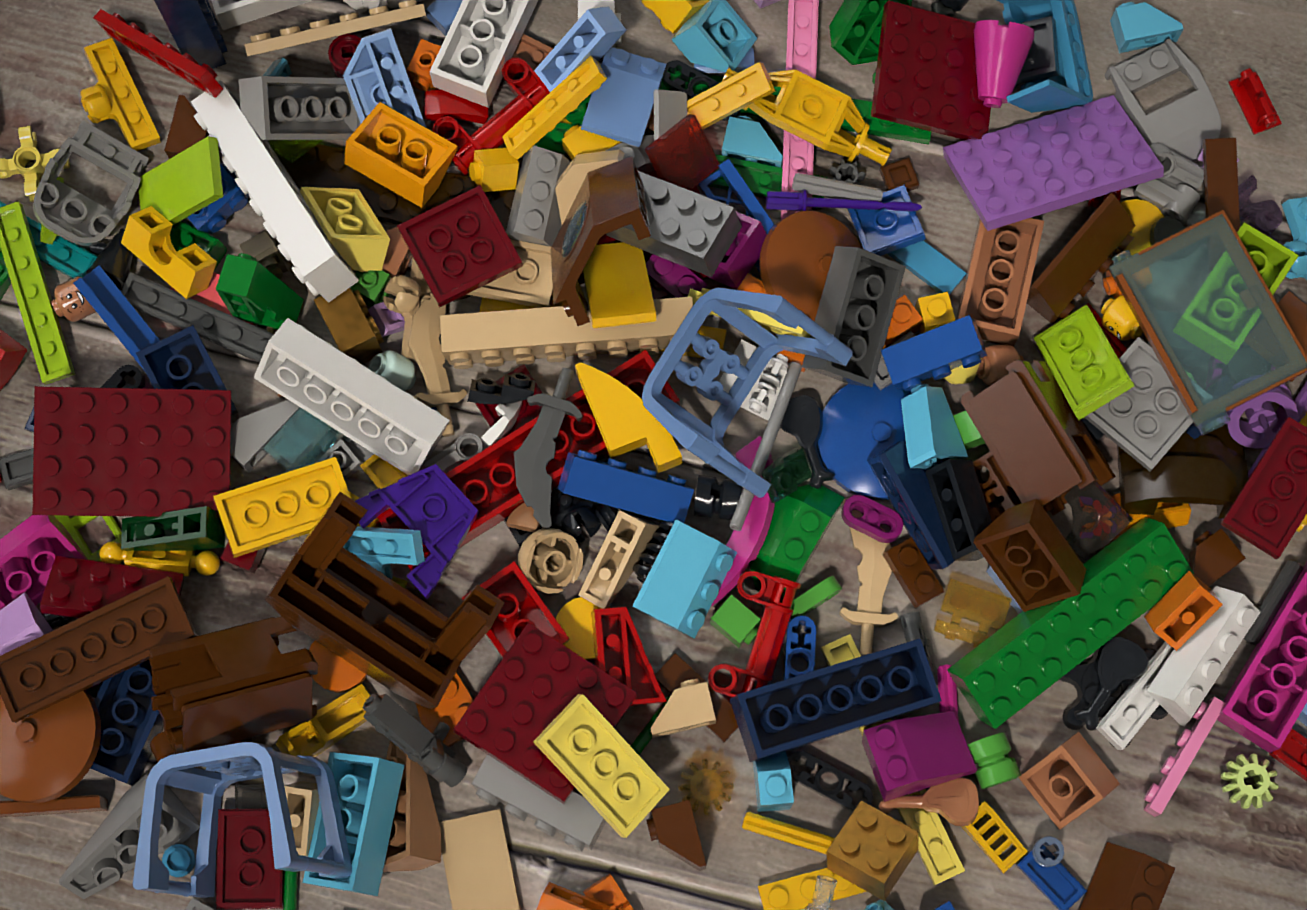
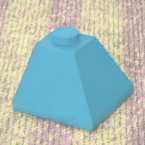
M709 0L681 26L671 40L691 63L726 72L728 67L733 71L736 69L757 40V37L726 0Z

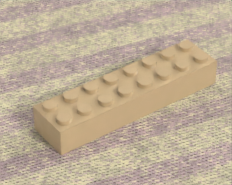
M692 297L653 299L656 310L655 322L602 328L592 327L590 310L586 311L590 322L577 326L574 317H568L563 306L440 315L442 354L449 365H454L456 369H469L475 363H485V366L498 367L504 365V361L515 360L517 364L525 365L535 363V359L547 358L548 362H562L566 360V357L578 356L580 360H591L597 358V354H609V357L620 358L628 356V352L640 351L641 353L645 349L649 355H656L659 353V350L667 348L693 307ZM690 343V345L688 346V348L686 349L685 352H689V351H690V347H693V345H692L691 343Z

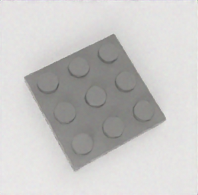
M1138 337L1119 358L1135 386L1084 418L1150 472L1193 421L1152 347ZM1188 378L1202 404L1205 405L1211 402L1213 397Z

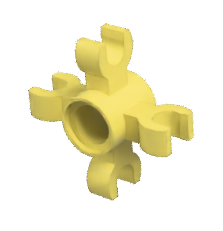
M31 126L18 128L21 147L15 151L13 158H0V179L21 174L25 179V195L29 196L30 202H34L35 193L44 174L45 167L50 158H53L59 149L40 154L36 148V133L32 132ZM69 159L63 169L70 168ZM36 160L32 167L25 168L29 161Z

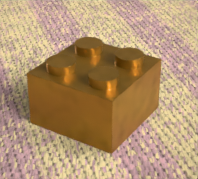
M348 288L329 303L322 296L314 299L341 352L356 359L360 364H364L372 360L376 354L382 353L379 344L383 343L384 340L358 290L352 292Z
M860 801L826 851L827 868L885 901L918 851V831L871 805Z

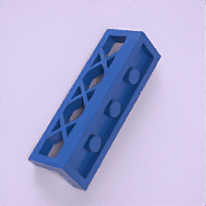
M729 159L718 165V171L698 183L706 197L724 202L727 205L743 206L746 210V216L759 220L766 234L775 225ZM723 177L729 186L727 198L714 196L708 186ZM732 192L735 194L738 200L731 199ZM758 259L754 266L760 273V260Z
M99 265L83 278L80 277L73 284L144 370L136 352L160 340Z

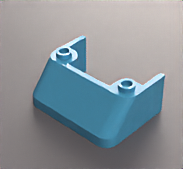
M996 0L1004 5L1003 18L1007 25H1009V22L1023 23L1052 16L1056 22L1059 76L1027 82L1021 85L1019 92L1007 96V102L1031 113L1066 109L1092 102L1093 90L1074 1Z

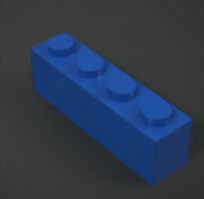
M579 449L578 454L568 452L557 488L562 493L674 523L675 520L682 523L685 522L694 492L693 488L685 485L686 479L668 474L667 479L656 477L657 471L642 466L638 467V471L626 468V462L609 458L608 463L596 460L597 454Z

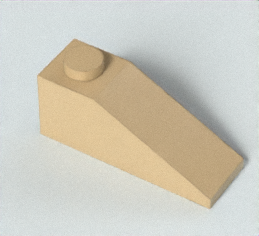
M619 510L578 596L602 609L608 608L633 573L634 565L640 563V555L646 554V545L652 542V536L656 533L659 525L637 513Z

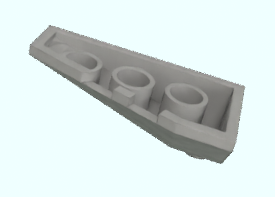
M148 773L122 796L59 879L60 885L82 899H86L119 881L120 875L135 868ZM164 786L158 855L172 845L183 844L200 828L199 822L167 786Z

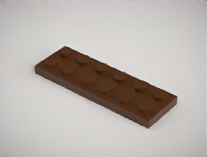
M167 576L1 655L0 695L11 721L17 723L149 660V650L155 646L197 636L172 578Z

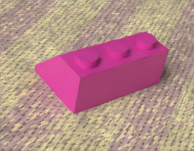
M31 515L0 539V609L7 606L23 593L29 596L35 606L39 604L42 600L56 555L88 560L66 528L54 515Z

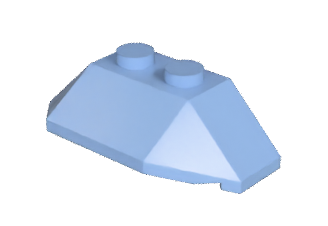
M390 28L361 38L343 74L360 123L381 102L427 128L392 29Z

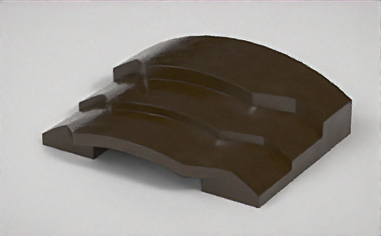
M1216 418L1210 429L1196 439L1188 435L1186 430L1150 472L1117 445L1122 514L1154 515L1159 502L1216 505L1218 519H1223L1248 480L1244 446L1237 443L1231 437L1228 429L1218 418Z

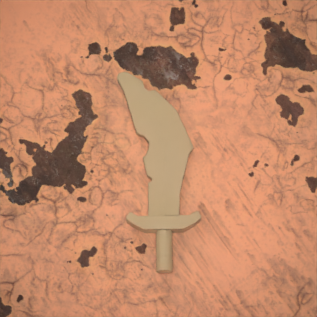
M431 292L430 299H425L413 315L408 346L412 350L423 374L428 391L427 395L419 392L414 398L430 408L436 407L442 416L450 420L442 434L443 437H448L455 434L449 406H453L467 395V391L462 389L459 392H451L447 372L443 367L445 357L442 354L439 341L441 334L440 315L446 314V305L439 308Z
M853 510V511H852V515H853L854 517H856V518L862 517V514H861L860 511H858V510ZM849 527L853 547L859 550L862 555V561L857 566L858 580L862 585L859 586L857 611H849L843 607L839 614L852 625H861L859 653L861 656L872 653L874 627L883 628L898 619V615L895 612L890 615L881 614L883 596L892 572L882 554L892 547L890 543L879 542Z

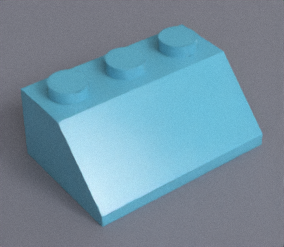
M675 520L632 607L666 626L695 639L699 629L704 624L705 617L713 601L718 596L719 589L728 571L733 565L737 552L720 541Z

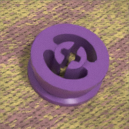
M1261 376L1249 377L1238 382L1231 388L1230 392ZM1284 383L1224 413L1223 417L1231 437L1237 443L1249 448H1266L1274 439L1285 419L1291 417L1298 422V409L1292 399L1288 386ZM1271 402L1280 404L1276 412ZM1244 412L1246 414L1248 422L1240 420V417Z

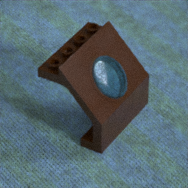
M632 156L587 173L550 249L554 304L562 302L567 316H573L577 326L590 322L586 312L589 311V306L582 292L581 284L585 283L583 269L599 239L606 233L632 224L638 240L651 236L644 186Z

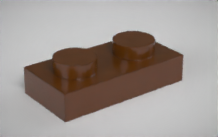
M912 537L882 554L915 609L945 592Z

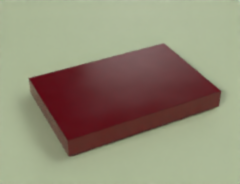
M218 809L216 909H283L284 870H278L274 867L268 809Z

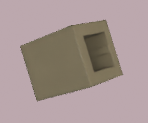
M267 231L239 245L244 254L256 258V261L278 279L282 278L283 273L288 271Z

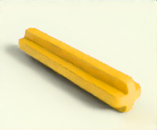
M752 812L745 814L742 828L823 854H827L826 851L835 839L831 836Z

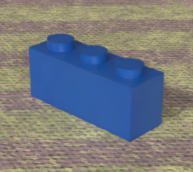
M970 315L881 350L893 385L899 390L904 389V391H911L914 387L922 385L921 381L931 377L934 380L947 377L952 373V369L963 365V368L975 366L981 363L982 357L987 356L976 322Z

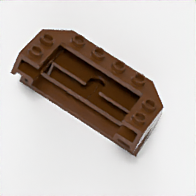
M339 492L288 563L265 598V601L288 623L389 690L428 709L436 708L460 663L491 629L504 602L477 584L450 617H446L434 607H431L410 591L385 576L382 572L343 548L357 528L356 525L367 512V509L342 492Z

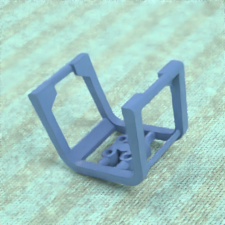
M718 287L709 290L701 296L683 320L648 376L642 393L643 406L685 449L758 498H762L772 484L746 467L724 446L723 437L730 422L767 363L778 352L785 350L815 356L846 366L853 355V351L782 296ZM738 308L764 313L783 325L797 329L799 326L815 339L787 334L773 335ZM711 311L759 345L745 367L740 364V359L737 355L719 348V343L716 340L697 333ZM690 343L693 345V350L705 358L700 362L699 367L680 360ZM673 370L676 372L677 378L683 383L696 386L698 393L712 401L717 400L721 403L709 426L661 393L664 384ZM720 370L738 377L729 393L723 390L721 382L714 379L719 375Z
M241 742L178 753L161 759L151 769L146 779L133 887L136 890L182 895L184 897H215L218 809L221 808L222 795L230 784L257 778H263L271 824L275 869L291 872L310 871L319 873V876L335 879L349 877L352 873V865L333 772L327 763L316 757L294 756L273 751L271 747L255 742ZM202 766V767H206V770L198 769V768H194V767ZM302 772L314 775L316 778L326 837V847L317 858L298 855L282 774ZM164 786L204 793L194 874L191 876V883L169 880V871L158 857Z

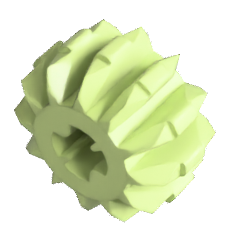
M1253 753L1249 756L1248 760L1244 754L1236 756V762L1228 761L1226 763V767L1230 772L1222 773L1221 779L1229 781V784L1223 786L1222 791L1233 792L1229 799L1231 803H1236L1241 798L1242 809H1248L1251 803L1258 809L1263 807V800L1266 802L1273 800L1269 790H1277L1278 784L1271 782L1270 778L1277 776V772L1275 770L1267 772L1266 768L1269 766V760L1265 759L1258 764V755ZM1245 778H1254L1255 784L1245 785Z

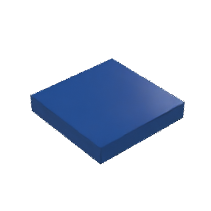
M905 185L883 192L881 202H911ZM886 208L876 210L848 209L862 248L876 255L882 256L926 239L915 211H893Z

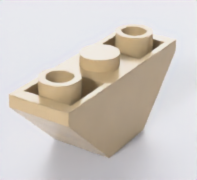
M619 149L577 154L559 177L555 187L561 224H563L587 173L623 160L625 154ZM586 209L583 212L577 224V227H579L584 221Z

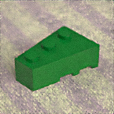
M239 253L238 256L227 254L216 291L233 317L274 329H279L287 318L295 323L297 322L304 300L302 297L256 261L257 259L244 253Z

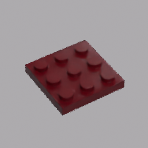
M481 185L397 226L439 308L523 267L517 251Z

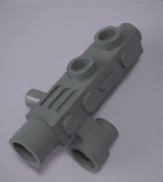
M375 693L365 701L363 709L366 713L363 717L375 727L377 732L384 734L404 751L410 760L417 762L427 774L431 775L438 782H445L449 787H454L463 780L468 768L455 757L456 753L443 743L450 730L446 723L439 722L434 732L431 733L387 694L378 696Z

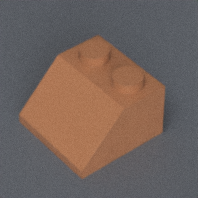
M1079 731L1019 777L1059 830L1105 798L1120 784Z

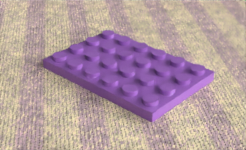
M1114 95L986 133L982 136V139H968L943 147L945 160L987 231L1164 177L1163 165Z

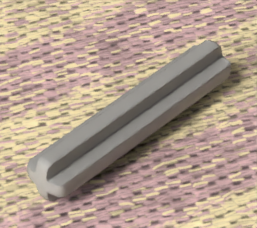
M796 173L792 182V189L794 191L802 192L803 189H806L808 194L834 199L881 202L883 191L879 188L803 173Z

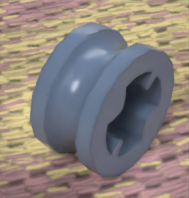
M1051 836L1043 837L1037 840L1033 846V858L1040 866H1055L1063 859L1064 847L1057 838ZM1043 843L1046 846H1055L1056 851L1053 854L1056 857L1054 860L1050 857L1043 859L1040 855V852L1044 851L1040 849Z

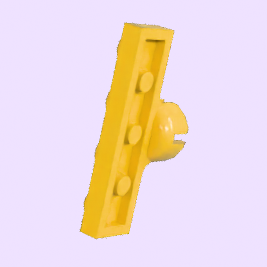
M113 38L84 47L85 55L98 80L96 85L82 89L80 92L81 102L84 110L89 114L87 115L89 120L96 124L108 119L115 120L119 124L129 147L136 151L161 143L155 125Z

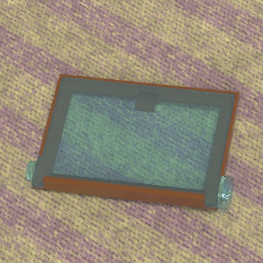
M1224 210L1134 255H1131L1130 251L1126 250L1112 258L1114 265L1109 267L1112 277L1201 435L1210 433L1231 421L1227 413L1228 411L1307 372L1306 353Z

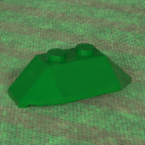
M844 0L829 25L831 47L851 65L878 60L883 10L888 0ZM890 0L912 6V0Z
M808 484L776 491L770 528L754 561L751 560L749 563L750 571L798 582L845 497L823 485L819 489ZM752 576L755 590L759 592L761 582L757 577ZM784 588V590H783V593H782V596H781V599H780V602H781V603L783 602V598H784V595H785V592H786V588Z

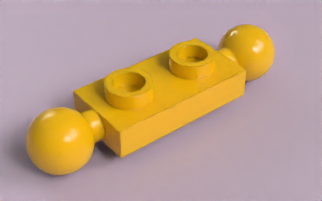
M110 541L105 543L99 552L102 562L121 564L124 561V565L184 573V576H189L191 568H196L204 576H210L215 574L220 567L218 555L209 550L202 551L197 556H195V551H124L121 549L120 543Z

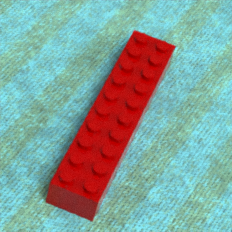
M645 349L607 374L630 388L642 399L644 385L656 364ZM666 381L661 393L680 406V399ZM583 389L565 399L572 402L580 410L583 418L577 421L573 416L566 414L558 437L554 439L556 443L555 457L551 459L546 467L547 474L552 477V490L559 485L568 452L578 454L579 449L597 454L596 460H601L609 455ZM538 417L446 473L447 477L479 511L477 518L459 548L504 521L514 509L525 503L516 486L514 452L521 447L536 424ZM390 508L377 517L383 528L410 530ZM423 545L424 558L426 559L431 553ZM418 565L407 566L409 567L410 571H412Z

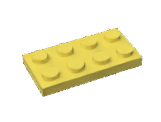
M578 694L533 741L622 838H627L670 790L583 694Z

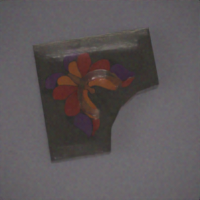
M1097 481L1081 490L1076 485L1064 496L1071 507L1073 515L1072 529L1066 541L1085 562L1099 553L1134 520Z

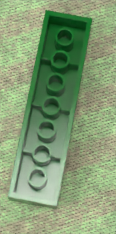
M1148 517L1141 519L1083 564L1086 568V573L1079 595L1026 612L1022 611L947 669L979 720L994 729L998 728L1158 603L1189 570L1194 574L1164 523Z

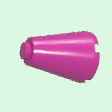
M981 20L975 23L974 44L978 99L984 101V106L1001 108L1002 104L1008 103L1007 96L1012 95L1034 41V29L1029 26L1015 22H1009L1008 26L998 25L999 20Z

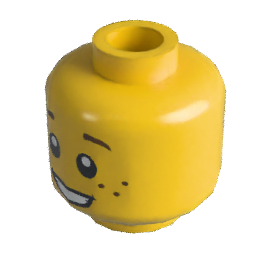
M1123 295L1116 299L1110 298L1105 302L1101 309V314H1103L1101 323L1106 330L1121 341H1128L1131 338L1136 340L1142 335L1143 331Z

